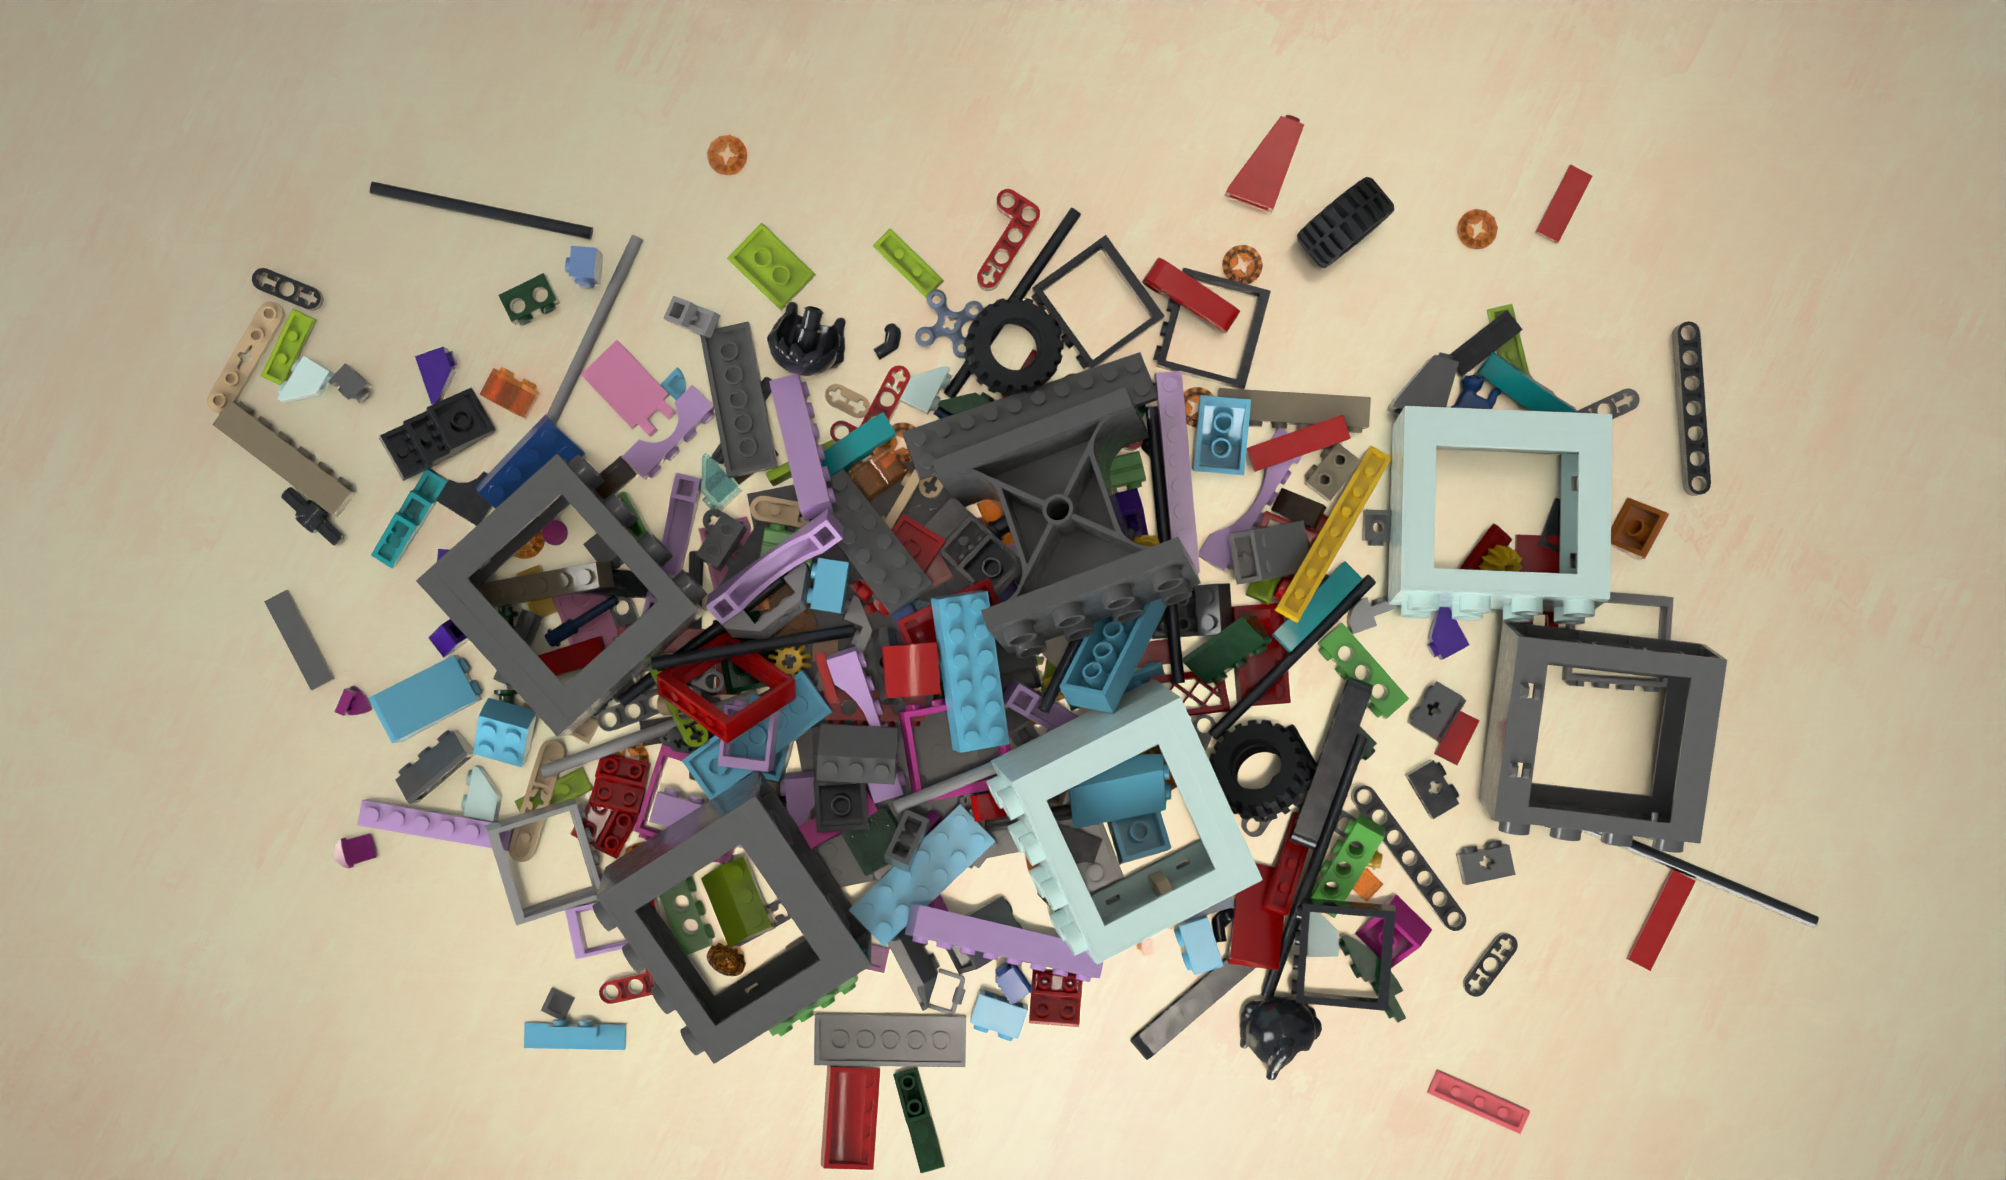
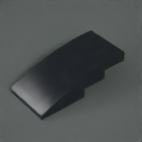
M471 387L426 407L425 412L403 421V425L381 434L379 440L400 477L405 481L451 458L495 432L496 429Z
M952 496L924 525V527L946 540L939 553L970 583L975 584L989 578L997 598L1022 572L1020 559Z
M821 726L812 727L813 783L817 832L869 829L867 783L817 780V759Z

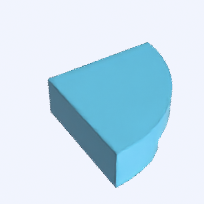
M678 367L660 384L676 401L686 390L685 377Z

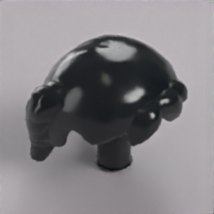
M790 302L786 307L785 313L778 319L767 336L770 353L775 362L783 369L803 376H816L826 372L828 369L837 368L844 361L845 319H836L832 326L821 325L820 321L822 314H824L821 309L813 306L804 307L805 311L802 317L797 315V303Z
M1272 996L1263 1001H1250L1244 1006L1241 1013L1239 1025L1241 1040L1239 1045L1243 1049L1249 1047L1259 1060L1267 1064L1266 1078L1270 1081L1277 1078L1280 1070L1288 1065L1298 1052L1309 1051L1314 1040L1318 1039L1322 1032V1023L1316 1017L1315 1009L1309 1006V1004L1295 1003L1296 999L1290 996Z

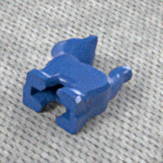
M1465 375L1461 380L1463 391L1460 393L1455 405L1450 408L1492 409L1496 403L1497 396L1501 394V390L1494 388L1490 392L1488 399H1485L1476 394L1482 388L1484 377Z

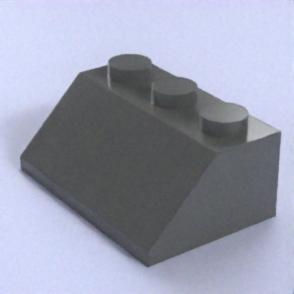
M821 723L817 780L894 785L897 766L898 727Z
M449 730L445 731L437 738L439 743L432 749L428 746L417 755L420 758L413 765L409 762L398 771L400 776L395 781L409 804L420 802L475 755L473 754L474 748L458 730H453L452 732Z

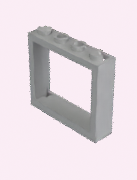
M1610 592V599L1605 603L1660 607L1658 639L1671 640L1674 597ZM1566 625V628L1575 629V625ZM1563 667L1562 680L1569 681V686L1584 687V682H1594V688L1609 689V684H1619L1620 690H1634V686H1644V691L1659 692V688H1667L1668 678L1660 677L1643 679L1572 673L1571 667Z
M574 797L485 825L516 926L598 900L596 897L597 890L600 887L603 874L598 875L596 866L600 865L596 851L590 850L589 842L593 841L589 827L584 828L581 820L586 818L582 804L577 805ZM570 811L592 886L522 909L499 833Z

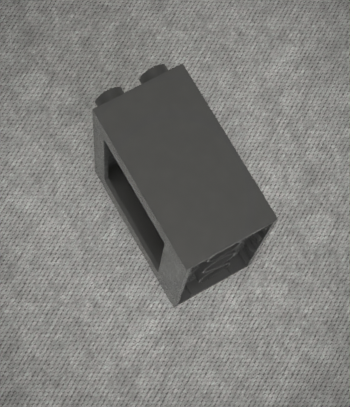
M556 454L416 580L557 737L571 735L651 662V657H657L705 614L706 611L698 603L708 595L688 572L681 570L674 577L664 565L673 555L649 531L642 537H637L629 527L639 519L638 516L614 493L610 494L605 500L598 494L595 489L605 480L579 454L570 461ZM571 504L658 601L564 685L477 588ZM548 506H550L551 508L548 509V510L539 518L538 515H540ZM490 559L492 560V561H491L490 563H488L482 570H480V568H481L488 560H490Z
M1503 621L1479 800L1490 814L1491 820L1499 822L1498 830L1513 835H1529L1530 825H1540L1550 828L1549 835L1551 837L1566 841H1580L1582 830L1593 831L1601 834L1602 843L1619 847L1632 846L1633 836L1653 840L1652 848L1672 853L1683 852L1684 842L1701 844L1727 659L1701 643ZM1548 665L1668 678L1651 796L1532 783ZM1529 683L1534 684L1532 698H1527L1530 688ZM1518 763H1523L1521 777H1517Z
M761 771L752 773L606 866L600 887L597 890L596 897L599 901L592 906L597 919L607 931L618 927L628 941L626 945L622 946V951L633 970L640 973L647 969L656 981L657 985L651 988V992L661 1010L667 1015L676 1010L686 1024L685 1027L680 1029V1033L689 1050L696 1056L705 1051L713 1064L871 966V933L849 911L852 904L814 849L811 850L799 826ZM741 844L805 939L715 995L650 901ZM757 982L758 985L750 989L748 993L745 991V989Z

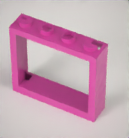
M945 698L931 700L930 705L923 707L920 706V703L905 705L906 710L898 711L912 793L922 789L910 718L947 711ZM1011 744L997 746L999 756L1011 751ZM997 775L983 778L929 801L989 790L987 781Z
M662 744L634 828V832L639 833L638 837L649 840L663 831L646 824L668 757L682 761L690 754L673 751L671 747ZM737 847L713 862L725 864L726 861L731 862Z

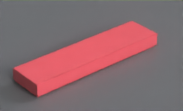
M1436 1069L1427 1093L1518 1134H1521L1530 1114V1110L1438 1069Z

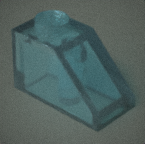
M705 453L702 456L701 492L705 495L702 500L710 509L717 508L722 511L742 490L731 478L727 477L724 470L709 454Z

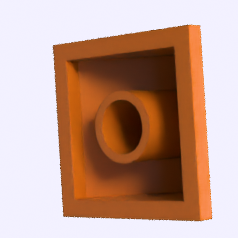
M1627 498L1611 527V546L1636 560L1645 559L1669 514Z

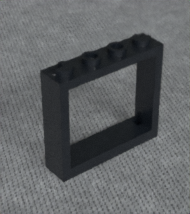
M1107 235L1100 238L1032 287L1034 293L1031 296L1037 306L1041 304L1046 307L1048 315L1053 314L1056 318L1054 323L1056 327L1060 326L1064 334L1061 336V339L1069 349L1073 347L1078 353L1075 358L1083 369L1087 367L1091 369L1101 365L1165 317ZM1102 250L1147 312L1150 319L1092 360L1044 291Z
M1183 267L1182 272L1201 284L1257 298L1236 379L1166 361L1181 306L1171 298H1169L1166 309L1167 312H1171L1168 322L1163 321L1160 336H1164L1162 346L1157 345L1153 360H1157L1156 367L1169 371H1182L1184 375L1236 389H1245L1271 291Z
M1303 898V906H1297V920L1301 921V930H1296L1295 945H1300L1299 955L1294 954L1293 970H1298L1297 979H1292L1291 994L1296 995L1295 1003L1388 1011L1395 905ZM1310 912L1384 918L1378 998L1304 992Z

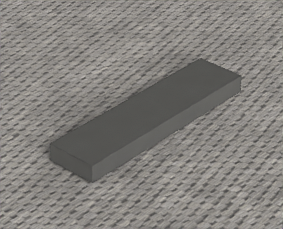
M285 590L264 601L310 690H314L335 679L289 590Z

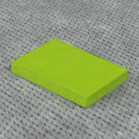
M762 222L727 257L781 311L816 276Z

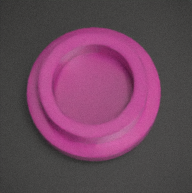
M552 520L543 528L542 535L548 544L556 546L565 542L568 536V529L564 523Z

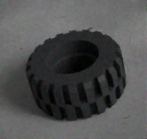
M1365 177L1346 190L1308 222L1297 234V240L1319 267L1326 268L1386 220L1395 210L1394 204L1373 178Z
M1011 297L1008 300L1002 298L993 304L987 305L976 316L967 331L968 334L964 342V346H966L964 355L965 361L969 362L970 366L968 369L970 373H974L978 379L976 381L981 386L985 384L989 387L988 391L992 393L997 391L1001 393V396L1008 397L1020 394L1022 391H1026V393L1034 391L1035 387H1041L1055 374L1063 357L1061 351L1064 349V341L1060 339L1062 334L1060 326L1056 327L1054 323L1056 318L1053 314L1048 315L1044 311L1046 307L1041 304L1036 306L1033 304V300L1028 298L1025 300H1019V297ZM1007 324L1018 325L1025 328L1033 336L1037 353L1035 359L1028 367L1021 370H1011L1002 366L994 358L990 344L993 334L1000 327Z
M1249 720L1246 726H1243L1241 723L1235 725L1236 730L1231 733L1227 730L1222 735L1224 740L1216 742L1214 746L1216 754L1212 753L1209 761L1233 814H1239L1241 818L1246 820L1253 817L1255 822H1263L1264 817H1268L1271 821L1278 819L1277 814L1281 812L1284 815L1291 811L1289 807L1292 804L1297 806L1301 801L1299 795L1300 793H1306L1308 786L1305 781L1310 780V772L1307 768L1309 766L1308 759L1295 736L1278 723L1273 726L1269 720H1262L1261 724H1258L1256 720ZM1262 752L1273 753L1279 756L1281 759L1279 774L1269 785L1259 789H1247L1238 783L1239 769L1250 756Z

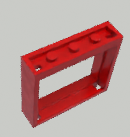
M725 632L699 649L741 643V641L732 638L730 634ZM758 653L729 657L727 659L772 690L731 717L684 685L726 658L670 667L657 674L658 695L727 744L796 699L795 679Z

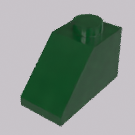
M975 392L941 400L938 406L954 415L993 402L995 399L984 392L981 395Z

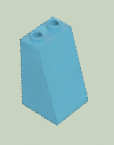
M453 655L368 698L392 743L403 742L482 700L480 696L482 689L476 679L472 681L468 673L471 669L464 657L460 658L459 655Z
M1163 754L1136 755L1070 788L1073 828H1081L1166 810L1167 800H1171V784H1166V780H1170V769L1164 762Z

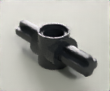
M292 487L287 488L283 492L281 498L296 511L295 519L311 533L318 531L334 546L341 542L344 536L328 521L330 514L313 500L306 501Z

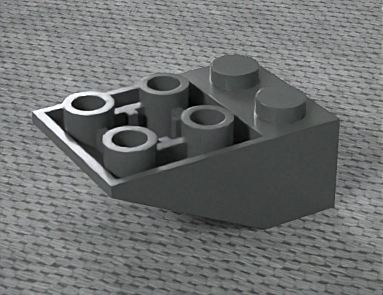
M1304 520L1228 533L1237 585L1296 574L1309 552Z
M1230 583L1195 585L1190 587L1192 596L1177 603L1180 637L1216 635L1233 623ZM1165 611L1152 635V639L1168 638Z

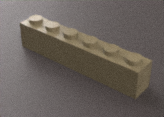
M1229 388L1218 389V397L1251 399L1249 427H1262V423H1270L1272 428L1278 429L1280 427L1287 429V425H1297V429L1300 430L1343 415L1349 433H1362V429L1369 428L1371 397Z
M230 400L212 425L332 516L338 517L356 494L351 489L353 484L342 476L339 479L331 474L333 469L322 461L318 464L312 460L313 454L304 447L296 448L292 445L293 439L282 431L277 433L271 429L273 424L262 416L257 418L251 414L253 409L241 400L239 403Z
M611 561L486 582L482 583L477 589L494 608L615 586Z

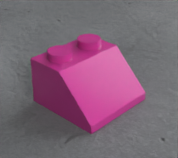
M1397 894L1384 903V905H1395L1396 909L1391 968L1419 949L1432 931ZM1370 917L1355 934L1381 959L1384 918Z

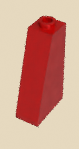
M1292 115L1280 116L1228 186L1224 196L1272 213L1304 124L1299 123V118Z

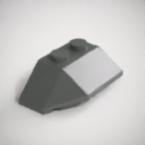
M905 927L888 943V946L922 1011L928 1008L938 976L937 968L940 967V964L934 953L929 955L925 947L929 943L913 942V936L905 935Z

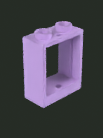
M733 699V703L725 704L724 713L731 717L736 714V711L739 712L747 707L748 701ZM780 710L770 716L765 759L731 755L733 740L728 744L721 740L718 766L763 772L773 771Z
M596 902L565 910L575 959L620 950L622 946L628 943L627 940L587 948L580 912L593 910L592 906Z

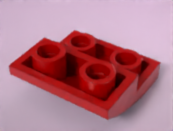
M937 642L882 646L886 698L941 694Z
M613 754L600 758L589 804L639 816L651 763Z
M589 797L583 809L586 818L581 819L584 828L589 827L593 841L589 842V844L594 846L595 849L617 859L637 822L638 816L590 805ZM573 827L570 834L578 838L575 827Z
M1033 969L1029 1024L1079 1027L1083 981L1075 979L1076 974L1069 972L1068 976L1065 977L1052 974L1053 971L1050 970L1039 971Z

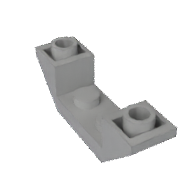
M804 562L800 566L792 568L787 576L784 577L794 594L783 598L776 608L771 612L764 613L758 622L754 624L745 611L742 610L723 624L732 638H770L807 609V595L811 587L812 578L811 572Z
M853 596L852 600L847 599L844 605L843 613L846 614L844 619L863 626L861 631L856 630L851 644L857 646L859 653H865L873 633V628L863 609L861 600ZM818 670L813 683L822 692L824 687Z

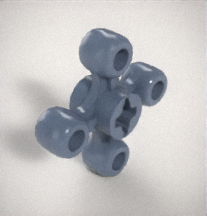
M938 289L932 290L927 295V304L936 311L938 320L931 327H921L915 334L916 342L922 347H929L938 337L946 336L953 343V352L956 357L964 359L965 352L958 350V347L965 342L961 332L962 326L968 321H974L984 308L978 301H970L962 311L953 312L947 307V298L944 292ZM939 296L941 302L935 304L932 302V298ZM972 307H976L979 312L976 315H972L969 310ZM949 318L950 321L957 320L954 323V329L950 330L949 327H943L945 319ZM928 333L930 338L927 341L921 340V335Z

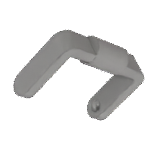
M939 968V973L960 979V983L955 989L951 1010L930 1003L928 1008L953 1015L958 1004H962L966 991L963 989L965 977Z

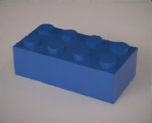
M544 415L475 488L496 509L556 454L570 461L577 454L582 457L585 452L549 417Z

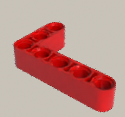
M656 897L650 902L660 915V910ZM646 969L644 972L607 980L600 987L599 996L607 1004L619 1003L652 995L651 988L657 984ZM637 979L642 982L643 989L641 992L632 990V980ZM608 985H614L618 989L617 997L612 998L607 995L606 987Z

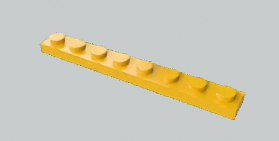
M1372 445L1369 446L1275 611L1298 623L1391 461V456Z

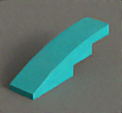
M1495 352L1490 354L1478 370L1480 375L1530 411L1578 412L1575 407L1557 397L1553 391L1535 381L1530 374Z
M882 412L824 451L826 459L821 460L823 467H828L830 477L841 469H844L846 473L854 469V464L875 453V448L897 436L884 413Z
M430 468L424 471L414 490L409 492L400 510L392 517L371 556L390 568H394L436 505V499L447 484L448 479Z
M1344 561L1318 586L1298 623L1287 618L1274 631L1272 636L1288 652H1291L1363 578Z

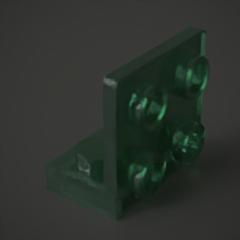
M888 805L868 817L869 829L846 830L841 833L865 876H869L888 865V863H885L884 855L899 825Z

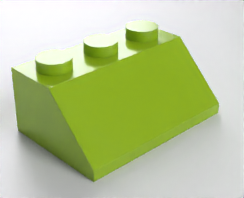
M740 857L719 866L701 878L729 948L776 929L748 858Z

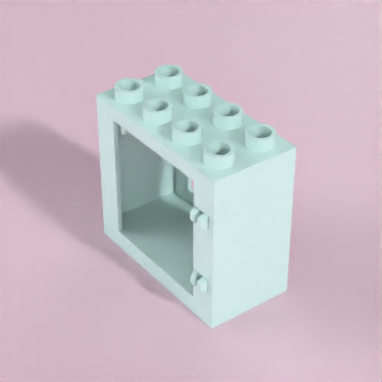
M1404 406L1392 426L1388 605H1401V617L1430 618L1432 617V611L1439 610V607H1452V619L1481 620L1483 619V613H1489L1491 609L1503 610V621L1517 623L1534 621V615H1541L1543 611L1554 612V623L1584 624L1585 618L1594 617L1595 609L1610 599L1612 414ZM1436 449L1561 454L1559 573L1434 568ZM1572 477H1577L1575 480V491H1571ZM1570 554H1575L1574 568H1570Z
M1155 679L1123 694L1114 714L1091 710L991 760L997 776L987 781L989 790L1000 809L1004 808L1009 819H1018L1017 822L1008 826V830L1021 854L1025 853L1030 864L1033 866L1039 863V866L1029 870L1030 877L1041 898H1046L1051 909L1055 911L1060 908V910L1052 913L1049 917L1061 941H1066L1074 956L1085 951L1098 965L1263 880L1181 697ZM1158 744L1201 839L1090 895L1046 800ZM1188 859L1189 862H1183L1175 867L1176 864ZM1161 871L1169 880L1173 889L1156 897L1149 883L1148 875ZM1117 894L1119 895L1120 898L1115 897L1114 900L1111 899V900L1107 901V903H1106L1105 900H1107V899H1109V898H1111V897H1113V896H1115V895H1117Z

